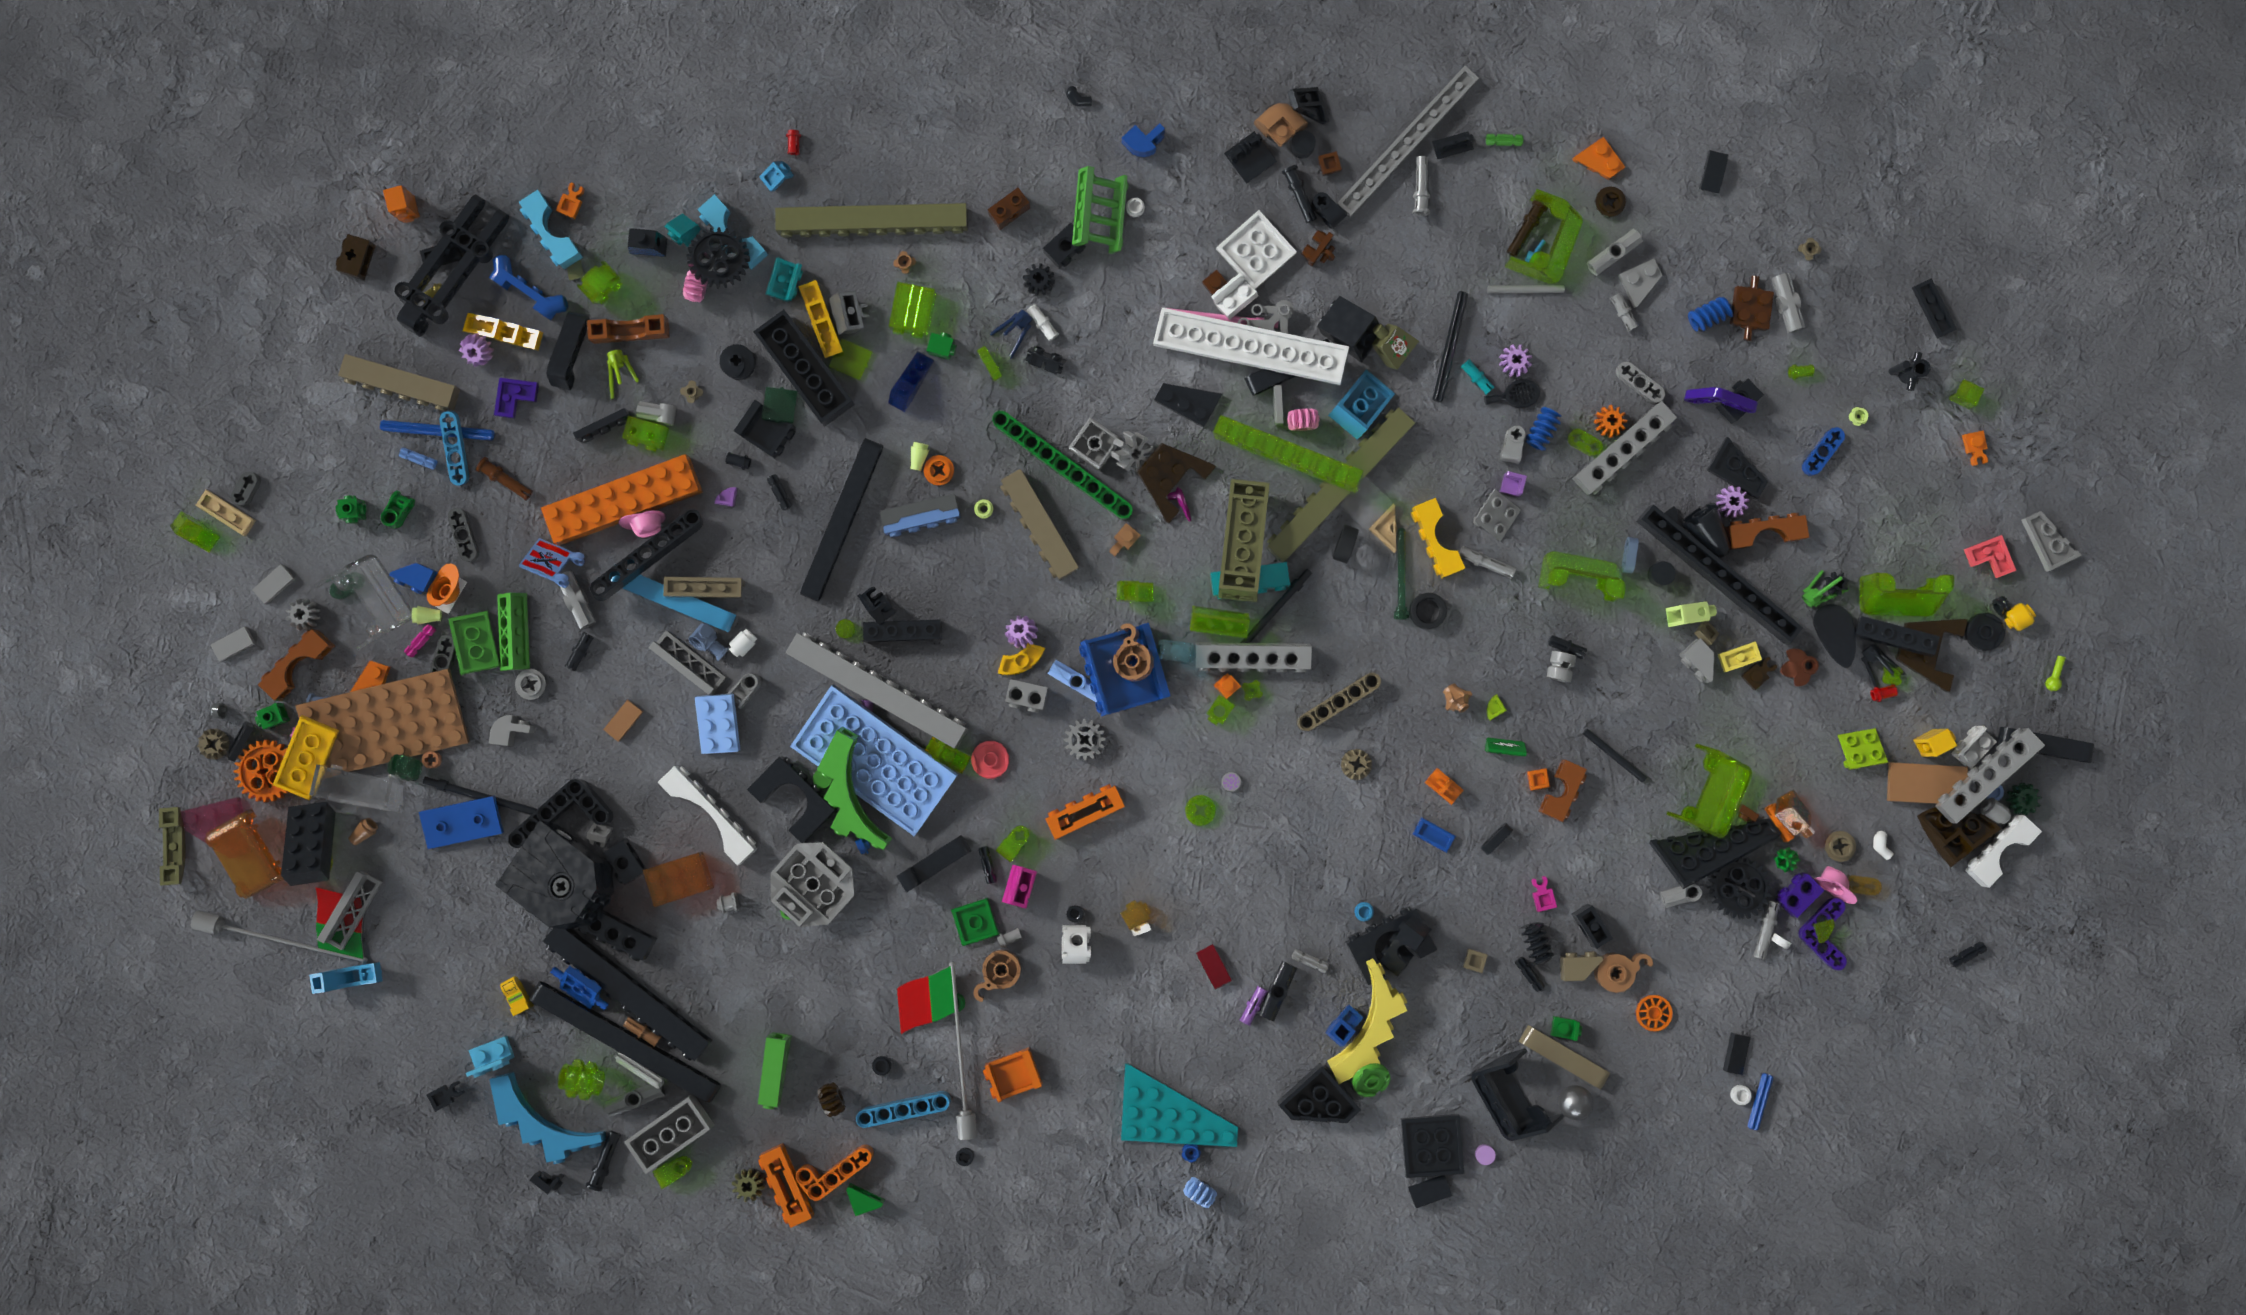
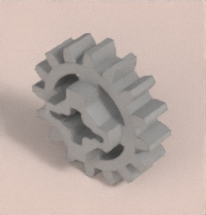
M1083 719L1082 724L1076 720V726L1069 725L1071 731H1065L1069 735L1068 738L1064 739L1065 742H1069V745L1065 748H1071L1070 755L1076 753V759L1083 756L1085 761L1089 755L1094 759V753L1100 754L1099 747L1104 748L1101 744V741L1106 740V738L1101 737L1104 731H1098L1100 725L1097 724L1094 727L1093 720L1089 724L1086 723V719ZM1090 727L1091 729L1088 732H1081L1078 728ZM1078 733L1083 736L1089 735L1088 741L1092 746L1086 743L1082 745ZM1095 733L1098 737L1097 745L1093 743ZM1073 734L1077 737V743L1074 746L1072 744ZM1082 747H1088L1091 750L1087 753L1079 752Z

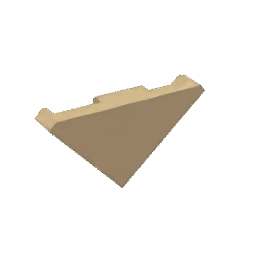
M1394 503L1369 528L1393 553L1397 551L1396 505Z

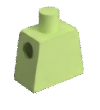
M1707 601L1665 608L1668 627L1710 621V617L1717 614L1715 605H1708Z

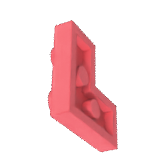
M2002 535L1964 549L1970 567L1989 561L1995 578L2016 571Z

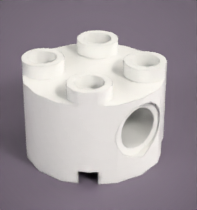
M1062 925V964H1086V962H1089L1091 946H1087V943H1089L1091 937V928L1086 927V925Z

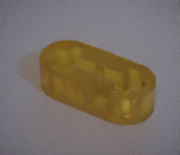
M1856 875L1847 876L1850 882L1853 880L1859 883V887H1851L1849 885V890L1852 893L1873 896L1881 892L1882 885L1878 879ZM1872 883L1875 885V889L1872 890L1865 888V884Z

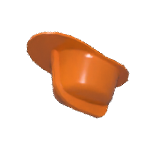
M452 563L446 564L439 570L427 591V601L433 606L447 605L453 603L458 598L460 593L458 582L459 570L456 565Z

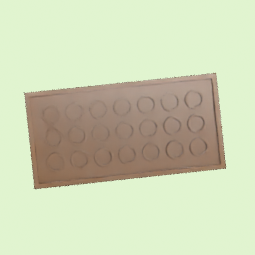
M450 668L295 705L299 718L304 715L339 730L320 779L470 742Z

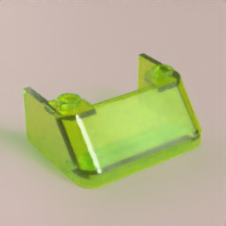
M1536 189L1530 201L1536 200L1550 208V212L1554 217L1562 220L1550 253L1536 252L1530 258L1529 263L1511 256L1504 267L1548 284H1556L1563 276L1581 229L1583 218L1565 199Z
M1696 744L1695 747L1707 753L1703 760V766L1706 771L1710 772L1696 807L1686 806L1682 810L1681 815L1667 811L1666 815L1705 833L1723 838L1729 832L1751 780L1752 770L1749 766L1720 750Z

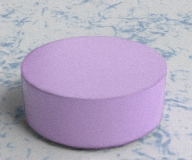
M1483 1144L1477 1147L1475 1157L1480 1164L1489 1165L1495 1160V1151L1491 1146Z

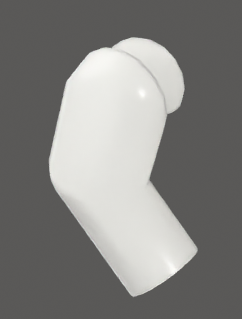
M1878 831L1874 835L1873 848L1886 860H1889L1894 853L1886 847L1887 833Z

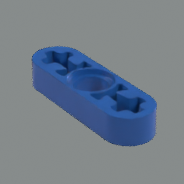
M1835 427L1828 430L1803 462L1802 470L1806 475L1813 476L1818 474L1844 441L1845 433L1841 428ZM1834 433H1837V434H1838V435H1837V438H1838V439L1832 441L1831 444L1826 443V442H1829V441L1833 438V436H1832L1831 434H1834ZM1821 446L1826 447L1828 450L1826 457H1822L1819 454ZM1816 459L1819 460V461L1814 465V468H1815L1816 470H1811V471H1810V470H1809L1810 465H1808V464H1811V463L1815 462Z

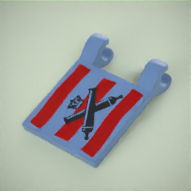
M539 538L521 561L519 567L552 580L562 588H566L569 585V577L565 574H560V572L569 560L577 566H582L585 560H583L584 554L580 552L569 551Z

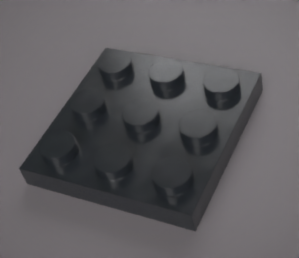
M1459 1114L1401 1118L1406 1178L1464 1174Z

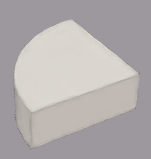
M1145 922L1132 928L1131 931L1133 936H1137L1150 931L1151 927L1149 922Z

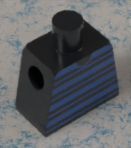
M630 228L628 237L629 253L666 257L668 238L655 230Z

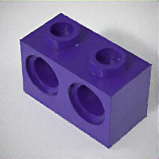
M1806 873L1795 875L1791 879L1792 883L1788 887L1781 889L1777 894L1778 897L1775 899L1792 917L1798 918L1825 891ZM1807 882L1808 889L1803 892L1802 884ZM1790 896H1794L1795 902L1790 906L1788 899Z

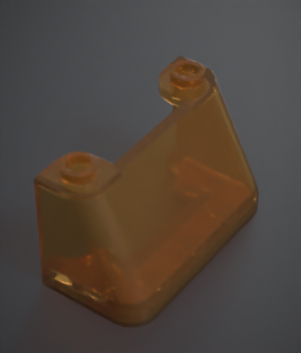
M249 809L208 831L205 837L207 845L213 848L234 883L237 895L245 899L284 880L281 876L282 868L278 866L280 861H275L256 829L259 827L258 824L253 825V818L257 817L253 809Z

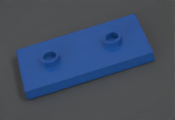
M495 795L419 812L428 849L504 833Z

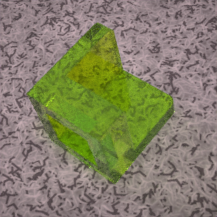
M1962 380L1957 392L1951 395L1949 400L1968 409L1977 406L1984 388L1967 380Z

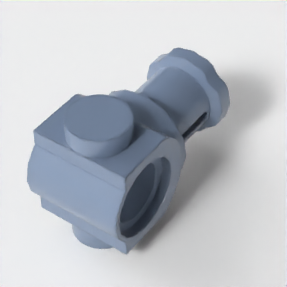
M707 623L700 624L689 637L691 645L700 651L708 650L716 657L717 661L729 650L728 647H724L716 640L715 630Z

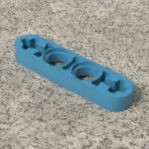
M446 411L440 416V426L449 479L452 484L460 486L466 484L469 480L461 423L456 412ZM449 416L451 418L453 417L454 421L451 422V426L450 422H446V418H448ZM447 428H456V430L447 431ZM451 433L455 434L458 438L455 444H451L448 440ZM454 452H457L461 457L459 463L452 461L451 457ZM461 465H462V468H459V469H454V468H453V466H454V467H457V466H461ZM458 470L459 474L463 475V478L460 480L455 478V475H458Z

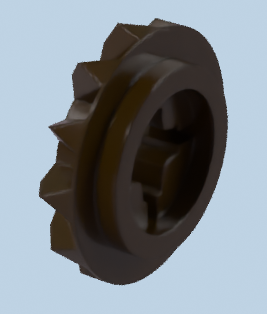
M1609 186L1601 189L1595 199L1596 210H1599L1601 215L1608 217L1617 216L1625 208V195L1616 187ZM1607 198H1609L1610 200L1616 199L1612 204L1613 207H1611V205L1604 206V204L1607 201Z

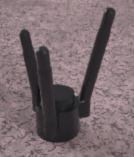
M1875 644L1861 652L1864 655L1861 660L1867 668L1874 687H1878L1869 661L1873 664L1879 660L1890 674L1893 675L1894 671L1886 663L1887 661L1901 675H1905V672Z

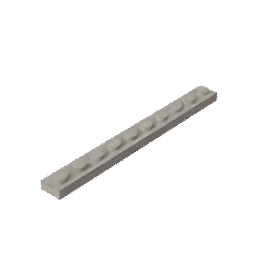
M1464 66L1339 200L1337 204L1350 218L1478 81L1479 78L1470 69Z

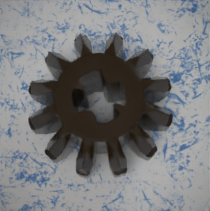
M834 1082L827 1083L818 1089L817 1093L820 1104L828 1117L837 1116L845 1110V1101L839 1087Z

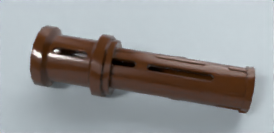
M484 457L478 463L476 471L484 473L490 477L491 481H498L525 501L530 497L524 492L532 495L533 490H530L504 473L502 467L491 463L489 458Z

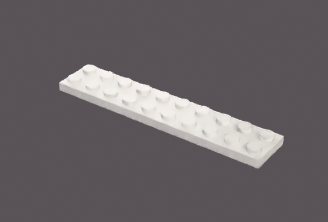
M1167 308L1161 309L1153 346L1337 385L1341 384L1349 347Z

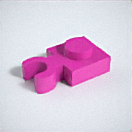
M1542 876L1543 882L1541 885L1537 884L1535 878L1532 879V885L1537 888V892L1532 893L1537 912L1557 907L1552 888L1546 889L1548 884L1546 876Z

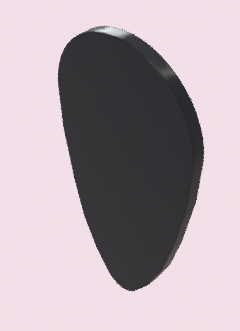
M1824 605L1814 615V628L1829 655L1843 668H1849L1853 663L1856 653L1855 628L1852 617L1845 608L1839 605Z

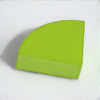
M1497 694L1490 699L1487 705V717L1489 720L1507 711Z

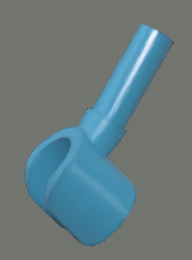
M1541 240L1534 252L1529 250L1525 261L1535 263L1546 241Z

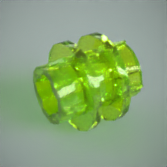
M576 1059L572 1064H564L558 1077V1088L565 1090L568 1098H575L578 1095L580 1100L586 1101L591 1095H600L605 1082V1073L602 1070H598L595 1062L590 1061L585 1065L582 1059Z

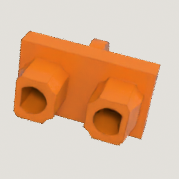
M1438 768L1424 782L1451 805L1464 791Z

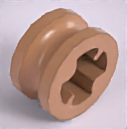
M435 751L426 752L422 756V764L426 768H437L442 762L441 755ZM433 755V758H436V762H432V765H430L431 762H428V758H431Z

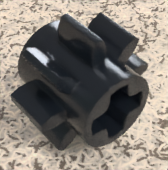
M1832 572L1831 577L1824 578L1826 585L1823 588L1840 576L1843 577L1844 573H1840L1837 576L1836 572ZM1843 577L1838 582L1839 585H1834L1829 589L1828 594L1836 592L1837 596L1842 595L1841 590H1848L1846 585L1849 580Z

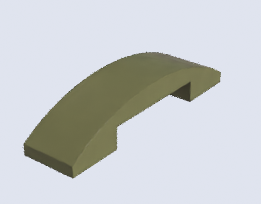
M180 807L159 808V828H163V866H160V886L181 884L183 879L186 855L183 817Z

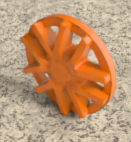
M1648 995L1642 998L1635 1010L1637 1021L1643 1028L1649 1031H1661L1672 1020L1673 1012L1670 1003L1659 995ZM1653 998H1658V999H1659V1000L1656 1002V1004L1654 1003ZM1648 999H1649L1650 1002H1651V1005H1650L1649 1007H1648L1647 1003L1645 1002V1001L1648 1000ZM1664 1001L1665 1005L1661 1008L1658 1007ZM1644 1004L1646 1009H1640L1641 1005ZM1667 1007H1668L1669 1015L1663 1013V1011H1664ZM1639 1012H1646V1016L1640 1017ZM1662 1015L1668 1017L1666 1022L1661 1020ZM1647 1019L1646 1025L1641 1020ZM1651 1020L1654 1021V1027H1653V1028H1650V1027H1649V1026H1650V1023H1651ZM1658 1021L1663 1023L1661 1027H1657Z

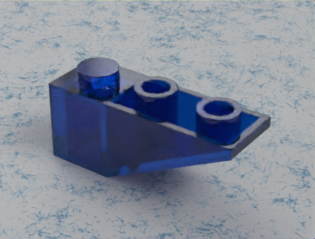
M917 351L891 389L888 404L905 412L916 396L934 359Z

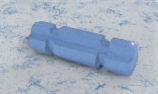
M401 448L399 452V457L432 470L436 468L437 460L433 458H428L406 448Z

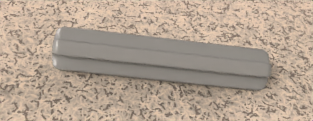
M621 1053L616 1056L617 1063L655 1088L659 1089L663 1086L664 1079L653 1071Z

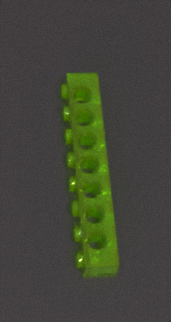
M1220 415L1213 431L1214 437L1218 440L1353 493L1357 492L1363 478V470L1222 415Z

